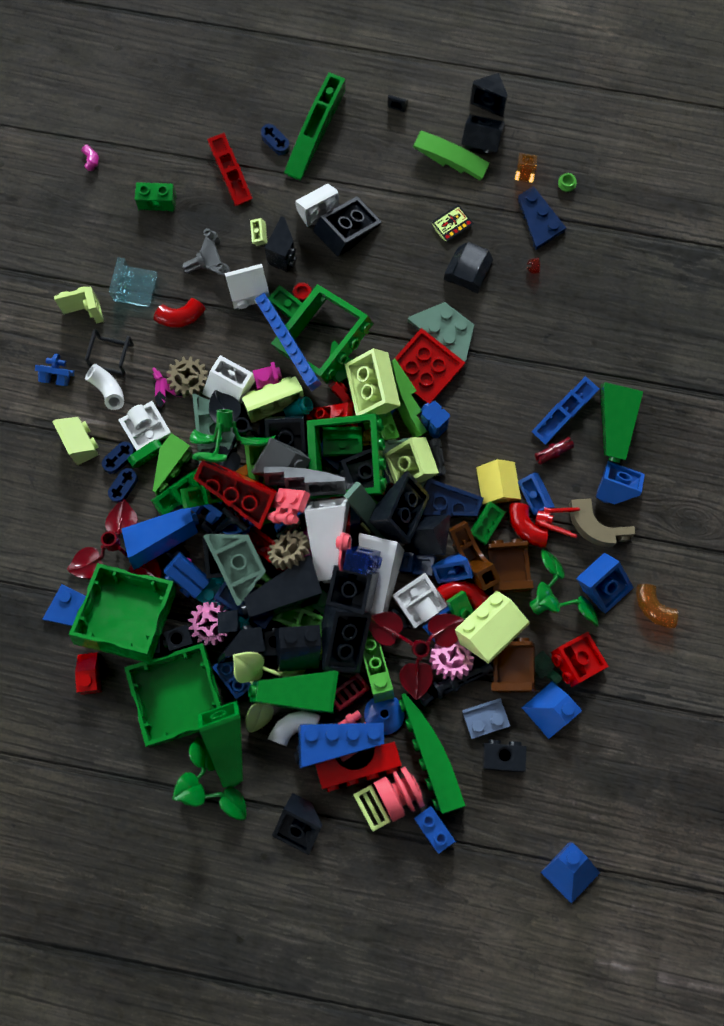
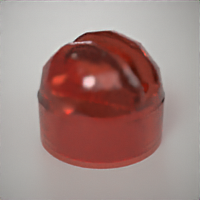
M530 259L527 265H531V267H528L527 270L530 273H540V259Z

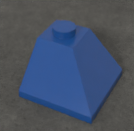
M608 461L597 490L596 498L604 503L615 505L640 496L645 474Z
M550 682L522 707L523 711L548 739L582 711L573 699L553 682Z
M569 842L540 873L572 903L600 872L573 842Z

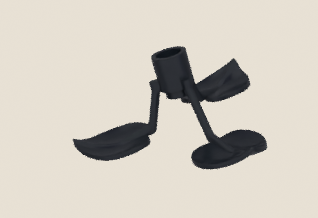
M214 390L209 402V414L215 423L217 410H232L234 419L232 421H236V427L241 437L246 436L250 432L254 437L266 438L265 423L258 427L259 435H257L250 426L249 421L246 418L239 417L241 413L239 401L231 395ZM234 436L229 450L224 446H219L218 454L227 455V460L217 464L232 471L238 470L241 462L240 456L232 452L237 441L236 436ZM215 447L211 449L209 453H213L215 451Z

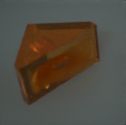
M519 153L515 180L533 182L537 168L536 155Z

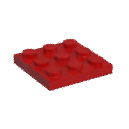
M422 328L394 358L417 390L413 395L425 404H430L466 363Z

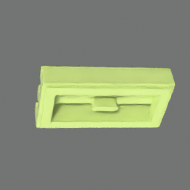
M372 785L353 794L373 832L391 822ZM369 790L385 819L383 822H381L366 793ZM360 795H363L378 823L376 826H374L359 798Z

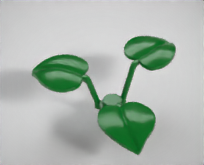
M220 409L216 411L214 435L203 434L195 429L190 435L191 443H216L215 451L213 453L198 452L193 454L192 458L213 463L226 461L227 455L218 454L220 442L222 441L221 433L229 432L232 427L237 440L241 441V444L267 445L270 437H241L236 427V421H232L233 411Z
M542 549L543 563L547 570L553 574V580L548 585L544 582L538 584L537 598L530 601V607L536 615H540L549 609L554 613L560 612V607L577 604L582 615L598 627V617L595 608L584 596H579L578 599L563 603L558 602L550 588L557 581L558 577L560 579L564 578V569L553 554Z
M196 738L190 745L189 757L196 767L202 768L197 777L190 772L180 776L174 789L173 800L183 802L185 805L198 807L204 803L205 799L221 797L219 805L224 813L234 819L245 820L247 816L246 803L243 795L237 789L227 787L223 793L218 792L205 795L199 779L204 775L206 769L213 771L215 767L204 741Z

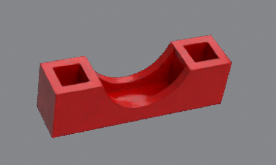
M394 741L375 747L371 762L364 768L358 770L346 769L336 759L316 764V769L322 789H327V792L339 789L340 784L347 783V786L358 784V779L364 777L367 780L378 778V773L386 771L387 775L395 771L398 772V767H401L402 764Z

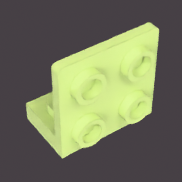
M91 286L80 287L71 292H61L59 295L54 296L55 302L63 314L86 309L90 318H94L96 323L104 322L99 300Z

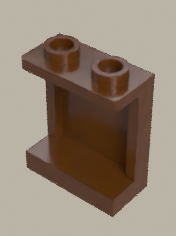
M513 539L511 542L504 543L503 540L492 541V544L488 545V561L494 564L501 582L491 587L492 594L496 590L501 594L532 591L534 587L530 575L528 541Z
M517 638V641H512L494 658V683H491V691L495 693L535 692V644L529 641V638Z

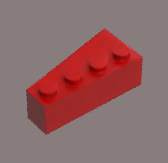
M207 461L200 462L193 478L223 500L229 507L231 506L240 513L242 517L253 523L259 530L278 491L217 463Z

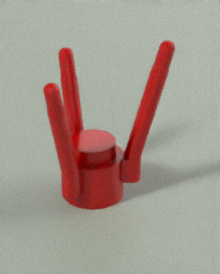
M544 507V511H538L535 525L577 538V535L571 533V531L553 525L554 516L551 513L580 511V508Z

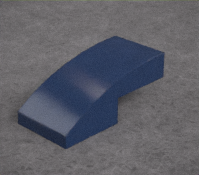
M404 552L399 573L418 576L426 573L428 577H434L431 566L437 562V558L435 556Z

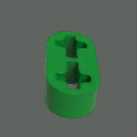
M158 439L153 440L128 457L133 468L140 467L157 456L162 446L161 442Z

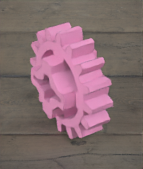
M205 602L203 606H196L198 612H191L194 618L188 620L193 623L189 630H194V633L191 635L192 637H199L198 643L204 641L206 646L210 645V643L217 645L218 641H225L223 636L230 635L229 632L218 634V616L215 615V612H223V605L217 606L216 602H211V604ZM210 621H217V623L211 626H204V624H207Z
M458 640L450 647H441L435 644V648L431 650L429 662L432 663V669H437L436 675L442 673L444 674L443 679L450 676L451 680L454 681L455 676L459 679H462L463 675L468 676L469 670L471 671L473 667L474 656H471L472 652L461 646Z

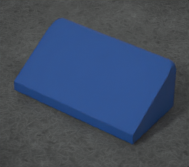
M532 473L518 481L533 516H537L538 511H544V507L555 508L539 473Z

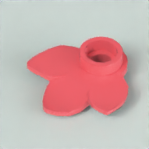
M342 532L336 539V548L339 549L338 567L340 571H343V565L347 563L345 553L346 551L349 552L351 548V535Z

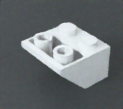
M326 184L295 201L296 209L306 226L316 225L321 215L339 206L337 189Z
M220 355L209 372L202 394L211 398L214 390H218L235 397L241 404L243 401L242 397L249 392L255 382L252 372Z

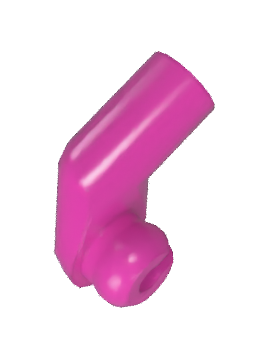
M85 145L81 150L87 156L85 168L93 171L98 165L99 156L89 145Z

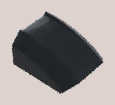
M470 242L460 245L446 269L444 280L478 294L493 262L490 251Z
M372 448L339 461L338 473L339 476L345 478L346 490H349L356 481L364 488L374 487ZM387 463L386 470H384V478L387 479L386 487L394 484Z

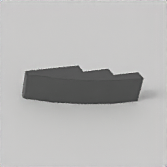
M264 467L265 485L267 486L285 485V489L305 490L310 493V496L346 494L345 478L305 468Z

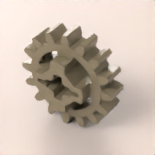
M191 356L189 360L182 357L181 362L177 359L175 360V366L169 365L171 371H167V384H170V390L175 389V395L181 392L183 398L186 397V394L193 398V393L200 395V389L204 390L208 370H205V364L199 365V359L194 362Z
M295 530L293 534L288 531L287 535H280L281 539L274 540L275 545H271L269 547L271 551L268 552L269 560L277 569L280 567L284 570L286 566L291 569L292 565L298 566L300 560H305L304 555L310 554L308 551L310 549V542L302 531L298 533Z

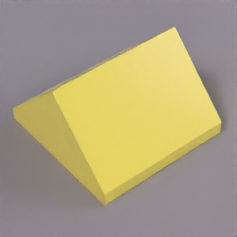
M497 459L476 467L480 495L484 497L482 505H486L490 501L496 504L521 500L515 462Z

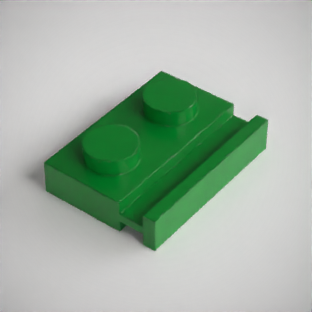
M362 427L322 428L323 457L353 456L363 452Z

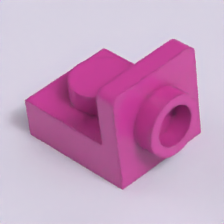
M271 362L270 367L253 370L257 390L263 389L267 384H277L279 379L282 378L280 367H275L274 362Z

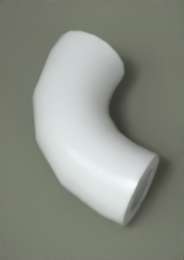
M93 364L88 370L85 380L102 392L107 408L111 410L120 409L124 405L121 387L109 372L99 365Z
M306 711L290 713L276 723L268 739L287 746L290 738L298 732L300 725L318 724L321 715Z

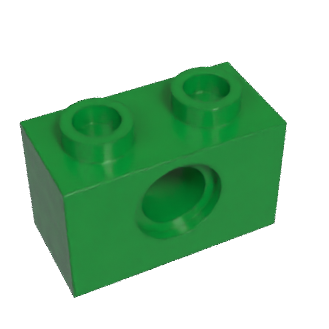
M136 182L135 202L138 210L175 211L176 191L174 185L169 183Z

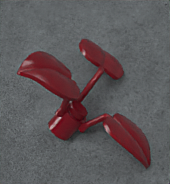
M125 499L112 508L105 520L107 532L101 536L103 544L101 545V555L93 547H85L79 550L67 568L68 572L83 579H91L97 563L103 564L101 559L104 558L105 549L111 552L119 550L128 559L127 552L120 546L121 542L117 536H120V533H122V528L137 524L138 517ZM156 558L137 569H133L132 565L128 569V572L133 574L161 577V567Z
M390 611L372 615L369 630L374 639L382 645H393L396 637L411 645L413 654L417 656L415 664L408 663L403 666L399 673V680L403 688L415 700H418L427 692L433 680L431 666L427 663L419 664L422 658L429 654V645L434 638L436 644L441 647L452 646L458 641L455 629L464 619L454 614H438L434 616L428 623V630L432 635L429 636L426 642L423 640L412 642L398 634L403 629L402 619L399 615Z

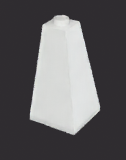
M345 498L313 501L304 510L313 565L318 581H322V583L331 582L333 567L338 565L339 549L336 548L337 536L346 531L350 506Z
M359 533L360 568L379 572L372 610L369 612L375 615L386 612L389 609L405 550L398 542Z

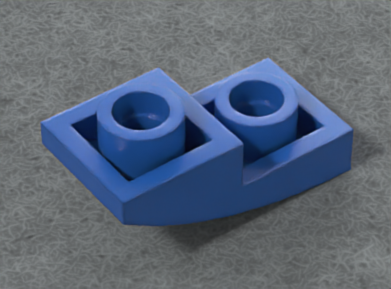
M234 662L215 664L212 667L235 699H238L249 690L251 685L249 682L239 683L235 679Z

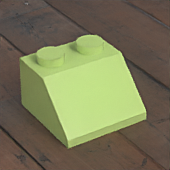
M79 417L52 421L68 454L77 465L98 456L96 449L99 447L94 437L90 439L88 435L90 429L86 421L82 422Z
M411 437L384 454L394 484L407 471L410 472L418 483L439 474L426 437Z

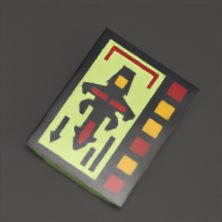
M459 204L432 221L434 229L445 241H449L474 224Z

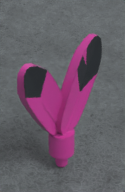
M156 368L152 369L156 380L155 401L159 407H162L165 403L166 391L176 397H183L181 392L175 395V389L170 390V384H167V379L163 378L160 371H157Z

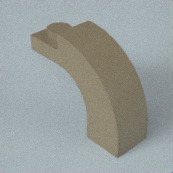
M591 498L570 501L569 508H580V511L570 512L571 521L575 529L584 539L592 544L602 547H614L616 539H618V542L630 541V538L635 535L634 526L610 528L599 523L593 514Z

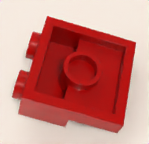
M588 632L551 652L553 664L560 667L563 672V681L566 684H570L571 688L609 667Z

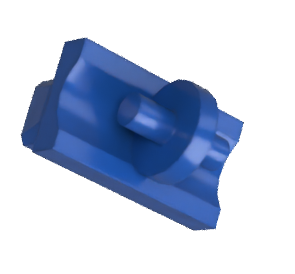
M56 353L53 355V358H46V363L51 364V367L35 365V371H38V382L50 383L51 374H57L56 385L68 386L70 376H74L75 372L74 370L59 368V366H66V361L61 360L60 354Z
M215 503L190 508L197 514H201L204 508L208 509L209 513L205 520L212 525L224 517V514L221 512L223 508Z

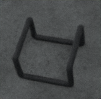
M94 329L85 357L88 366H92L89 357L95 336H97L99 340L124 345L119 362L120 371L102 368L110 373L125 375L123 362L127 348L134 345L131 337L127 336L126 341L100 336L98 330Z

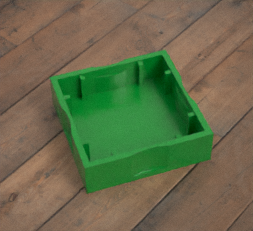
M97 563L87 588L86 598L78 610L69 633L73 644L151 663L177 592L174 581L149 575L133 574L124 569Z
M203 643L175 651L166 657L152 659L151 663L140 662L124 667L131 695L137 705L138 721L146 747L151 748L200 732L198 728V714L223 706L206 646Z

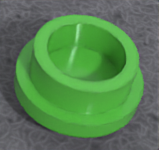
M571 173L563 174L558 180L559 188L565 192L574 190L577 184L575 176Z

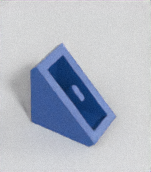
M457 552L431 566L438 584L474 577L468 559Z

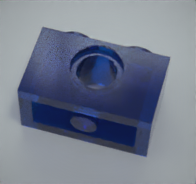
M361 546L348 548L343 569L365 575L373 573L381 567V551Z

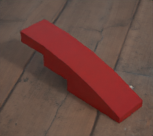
M225 133L208 138V144L235 206L252 200L253 198Z

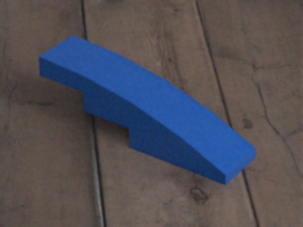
M585 376L531 432L546 445L592 399L600 388Z

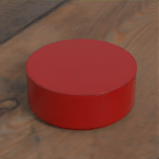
M298 283L293 288V296L302 303L312 292L311 287L306 283Z

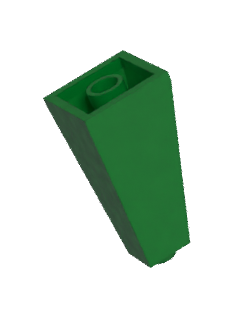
M604 382L600 385L604 456H608L609 461L620 463V460H626L643 391Z
M338 671L254 681L249 687L248 696L251 703L317 714L333 713Z
M234 701L198 714L200 734L223 788L235 787L243 781L240 711L238 701Z

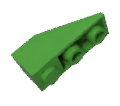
M172 433L159 449L153 492L156 496L169 487L171 479L179 475L180 467L183 463H187L192 457L191 446Z
M373 636L367 637L363 659L374 702L393 699V687L381 644Z

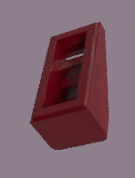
M359 673L336 688L335 697L342 704L339 705L336 700L334 701L333 711L336 715L340 714L371 689ZM356 681V683L360 686V688L362 689L360 692L353 684V682ZM348 686L354 692V696L347 689ZM341 692H343L345 696L348 698L347 701L340 694Z

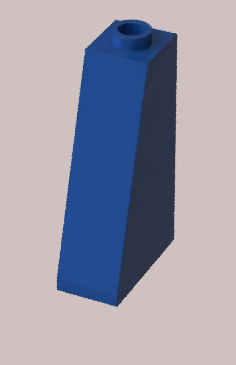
M183 508L122 528L127 556L133 569L141 567L197 534L196 525L199 524L197 514H192L190 508Z

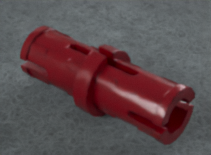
M567 437L556 444L552 443L548 448L535 453L536 461L540 460L538 464L542 465L552 458L557 459L560 457V454L573 449L574 443L570 441L571 438Z

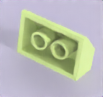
M373 348L345 363L356 415L385 414L401 406L388 352Z
M295 376L283 378L274 385L267 384L258 391H249L242 397L251 423L284 411L285 407L300 396L304 397V394Z
M496 590L455 631L459 643L489 664L530 623L511 599Z

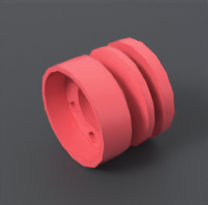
M406 767L400 769L404 777L402 779L399 778L396 771L393 772L395 780L393 784H391L387 777L374 782L377 792L393 822L405 816L403 808L405 805L412 812L416 811L412 804L414 800L419 808L425 806L422 792L414 776L408 772Z

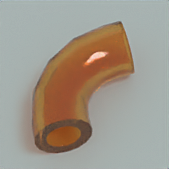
M650 584L636 585L638 606L643 614L657 625L676 628L678 611L675 608L665 607L659 602L656 586Z

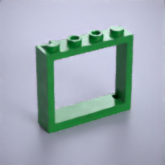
M317 284L286 323V327L294 340L326 300L331 301L359 319L320 369L308 362L318 379L328 384L331 378L335 377L338 369L346 363L349 355L359 346L360 341L369 333L370 328L374 324L367 314ZM276 336L271 344L280 354L291 360Z
M374 413L307 421L308 457L311 459L309 469L322 471L320 427L370 422L374 487L364 489L370 496L385 495L387 479L384 478L386 460L383 458L382 450H385V441L381 436L384 425L379 415ZM345 494L310 496V498L314 501L344 498Z

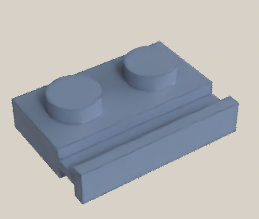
M501 698L462 710L471 739L510 727Z

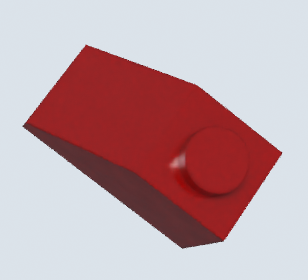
M98 652L79 654L77 656L75 668L76 693L85 695L102 692Z

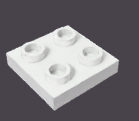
M153 401L144 406L136 405L127 412L128 415L119 419L136 451L153 440L158 439L161 441L171 434Z
M426 573L392 595L413 628L429 620L447 607V604Z

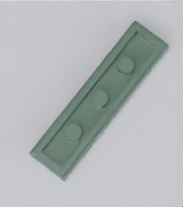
M356 481L343 497L373 536L386 539L369 521L376 503L364 487Z

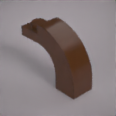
M463 521L450 528L449 535L453 542V549L455 553L457 552L468 559L474 577L471 578L473 582L483 591L501 582L494 564L484 557L477 546L468 523Z

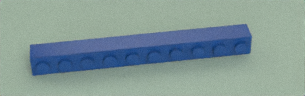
M263 293L255 298L256 303L309 389L313 391L322 385L267 295Z

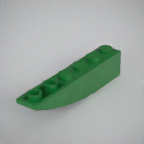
M330 72L326 76L299 133L284 171L285 175L300 181L302 180L346 91L345 78Z
M405 693L401 694L402 700H399L401 711H406L408 716L405 722L408 731H413L415 739H412L414 749L421 754L422 758L418 760L422 771L426 770L428 778L425 781L428 790H433L435 798L432 799L435 810H440V813L443 814L466 806L452 765L433 728Z

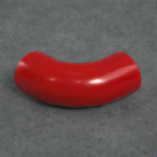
M190 298L183 307L178 309H172L162 304L155 311L153 320L170 328L184 327L194 323L205 312L206 308L194 298Z
M510 504V522L516 534L524 541H528L529 544L545 548L548 540V528L536 526L531 521L527 504Z
M451 581L436 588L446 604L448 599L458 592L464 591L474 610L489 598L488 594L481 588L468 581Z

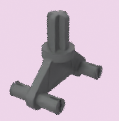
M206 228L203 231L206 237L200 252L196 254L197 257L183 263V269L186 273H190L202 267L225 276V273L232 271H230V267L227 264L221 262L216 246L220 245L221 241L215 231Z

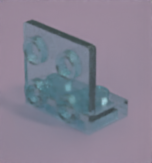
M117 257L109 289L113 301L150 307L158 273L157 271L129 267L125 258Z

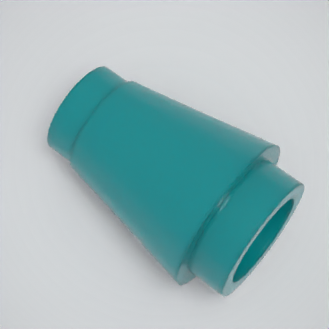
M300 396L284 408V413L286 416L308 415L313 410V403L309 397Z

